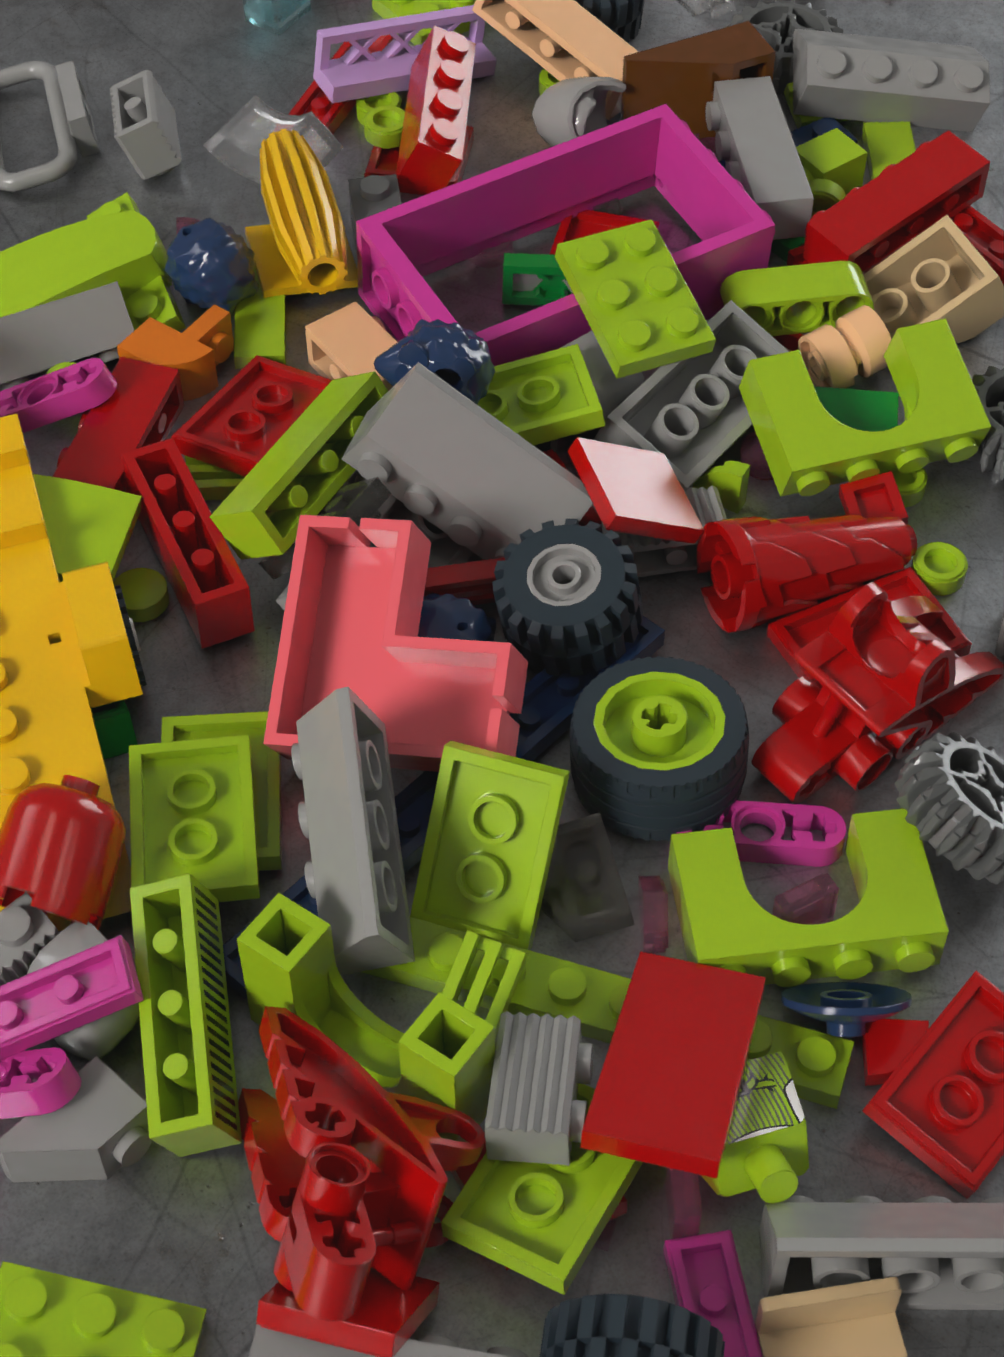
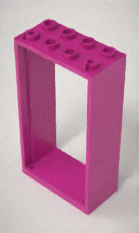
M664 104L356 221L358 294L373 315L382 321L386 331L397 342L406 337L421 319L429 322L439 319L448 324L458 323L424 280L423 276L559 224L568 216L573 215V218L577 217L579 212L586 209L594 210L655 186L702 240V242L672 253L671 256L702 314L708 320L724 307L720 295V287L728 276L742 270L768 268L772 241L775 235V224L769 213L762 210L746 193L741 182L734 179L718 162L715 154L710 149H706L691 132L688 124L684 120H680L668 105ZM571 294L475 334L487 342L491 361L494 366L559 349L592 331L574 294Z

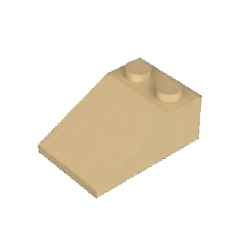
M948 215L941 218L863 275L874 303V311L883 320L891 339L898 328L946 318L955 342L958 344L973 339L1004 317V285L1000 277Z

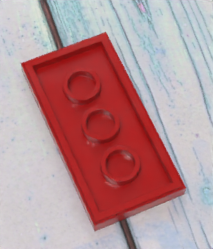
M640 951L582 1129L580 1148L717 1179L764 995L766 977Z

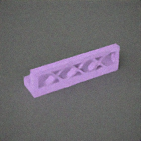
M474 5L317 30L313 78L331 103L406 91L409 88L412 65L424 45L423 43L411 46L408 42L421 29H432L436 25L447 31H454L460 23L470 21L469 37L465 38L476 43L472 79L494 75L497 59L483 44L486 21L473 12ZM391 35L394 38L382 51L371 53L368 50L380 36ZM349 41L353 45L341 58L329 60L331 44Z

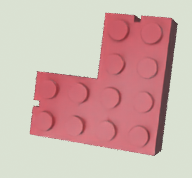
M300 515L263 744L284 758L292 760V745L299 743L296 721L336 689L349 687L385 724L390 768L439 772L444 745L450 740L516 757L520 725L510 716V713H522L528 661L512 643L418 637L431 541L412 520L361 518L359 527L350 517ZM371 542H372L376 547H370Z

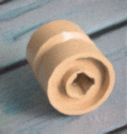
M863 305L839 317L836 320L835 328L825 324L802 336L798 340V349L808 368L811 381L815 386L847 389L854 385L855 376L858 374L868 378L888 368L884 354L892 339L883 320L876 311L869 306Z

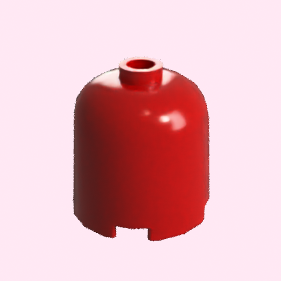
M63 775L60 785L51 783L36 784L26 787L14 797L0 828V907L6 908L27 892L32 898L30 906L42 910L45 915L49 912L71 920L70 925L74 922L88 925V922H90L100 931L125 844L126 829L123 818L114 806L97 797L99 785L79 777Z

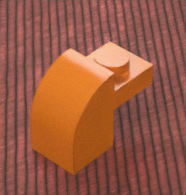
M214 304L182 333L150 317L117 345L119 359L120 357H126L179 369L183 400L189 401L205 396L219 387L216 366L226 361L231 352L234 351L230 312Z

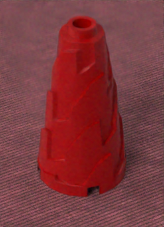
M850 514L810 519L809 515L766 519L757 516L723 519L708 522L703 527L705 531L699 537L697 546V573L711 571L713 586L700 589L712 619L727 633L739 632L767 623L771 618L818 605L817 600L851 591L863 586V582L904 569V566L909 563L912 556L917 552V537L913 528L905 524L899 517H862Z

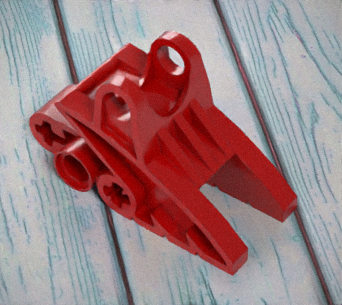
M874 581L870 582L856 592L841 607L825 633L797 650L792 656V659L813 678L810 679L807 675L798 678L776 700L772 708V714L783 725L767 737L754 753L751 764L793 804H799L809 798L836 775L845 780L855 791H862L882 774L892 757H895L897 760L904 758L919 746L923 740L928 739L948 723L950 718H954L972 704L976 697L982 696L1004 678V664L991 652H975L959 657L949 646L929 631L938 623L940 616L943 615V611L926 596H908L889 601L888 594Z
M265 1006L259 1034L265 1057L268 1059L267 1065L272 1084L276 1089V1099L261 1089L242 1088L238 1106L241 1136L245 1141L244 1149L249 1170L252 1172L251 1179L256 1200L260 1204L259 1213L266 1232L275 1240L281 1242L274 1263V1274L282 1286L294 1293L299 1307L308 1315L324 1321H344L353 1316L359 1306L371 1266L399 1289L410 1290L425 1248L439 1246L450 1240L443 1236L441 1223H434L436 1217L442 1221L453 1204L444 1195L448 1183V1177L444 1171L457 1170L458 1166H468L476 1162L481 1155L486 1141L485 1133L472 1117L461 1111L421 1098L387 1092L354 1058L320 1030L286 1008ZM438 1133H453L462 1137L467 1142L444 1139Z

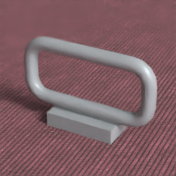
M73 60L56 65V67L44 61H31L0 70V90L30 80L39 79L44 81L59 150L58 156L46 164L20 172L9 173L5 170L0 144L1 190L9 192L23 191L62 178L72 170L77 161V145L82 157L100 152L88 98Z

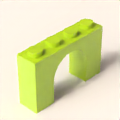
M946 318L902 327L896 330L884 354V359L902 400L905 421L885 431L870 432L857 430L835 419L820 402L800 350L749 360L740 382L739 390L780 497L799 493L801 496H812L824 491L830 485L848 481L850 483L889 471L898 470L901 474H908L920 470L928 463L944 459L951 463L960 462L972 457L978 451L980 444L991 428V424Z
M901 808L852 814L845 851L859 903L845 916L828 923L815 925L797 924L780 919L763 909L754 900L744 881L732 827L671 834L668 872L687 961L766 977L765 985L776 984L781 987L797 986L807 980L829 977L852 980L861 978L871 972L897 969L903 972H918L931 965H939L949 930L923 843L919 839V830L916 826L907 823L905 820L908 811Z
M280 893L270 901L237 938L252 1021L259 1025L261 1024L265 1006L286 1008L320 1030L348 1053L387 1092L421 1098L461 1111L472 1117L479 1125L486 1118L495 1058V1026L439 992L405 1033L393 1028L372 1013L352 993L342 979L335 962L331 925ZM438 1133L444 1139L467 1142L462 1137L453 1133Z

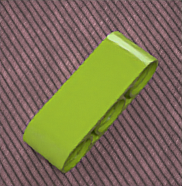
M832 261L742 270L728 276L720 287V295L724 306L732 300L771 336L808 333L825 324L835 328L836 320L839 317L863 305L869 306L874 310V303L860 267L852 261Z

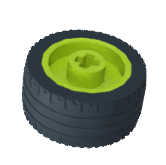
M662 656L655 658L646 657L643 659L636 658L632 661L628 660L622 664H616L614 667L598 674L595 679L589 682L588 686L584 687L583 692L578 697V701L576 700L569 730L570 769L579 800L587 808L588 813L593 815L598 822L601 821L607 828L610 827L615 832H620L625 836H632L635 839L670 841L671 834L692 830L691 832L704 831L705 825H714L717 818L719 822L720 816L723 813L724 817L729 814L731 805L741 795L747 774L749 727L746 710L739 694H736V690L721 675L714 673L713 670L707 669L701 664L698 665L693 661L688 662L681 658H663Z

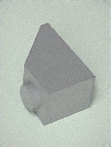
M94 1057L78 1071L81 1077V1087L70 1102L48 1114L25 1116L0 1137V1164L4 1174L13 1183L109 1179L122 1166L128 1167L139 1161L151 1146L152 1140L149 1139L146 1101L100 1058Z

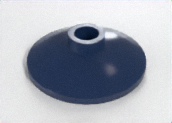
M821 982L787 988L781 993V1002L786 1007L802 1015L826 1021L827 1034L857 1037L866 1034V1022L887 1018L909 1008L912 1004V996L903 989L880 984Z

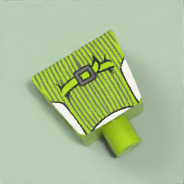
M781 1051L746 1062L718 1178L701 1175L717 1195L729 1197L756 1189L763 1201L767 1203H780L795 1193L798 1187L797 1176L804 1175L809 1169L806 1120L786 1059Z

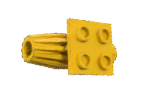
M280 129L278 132L273 131L267 139H263L261 148H259L261 194L270 224L245 227L248 246L255 253V270L263 298L302 293H319V295H323L328 291L333 292L339 289L358 287V270L326 170L304 136H300L298 131L293 129L292 131H287V129Z

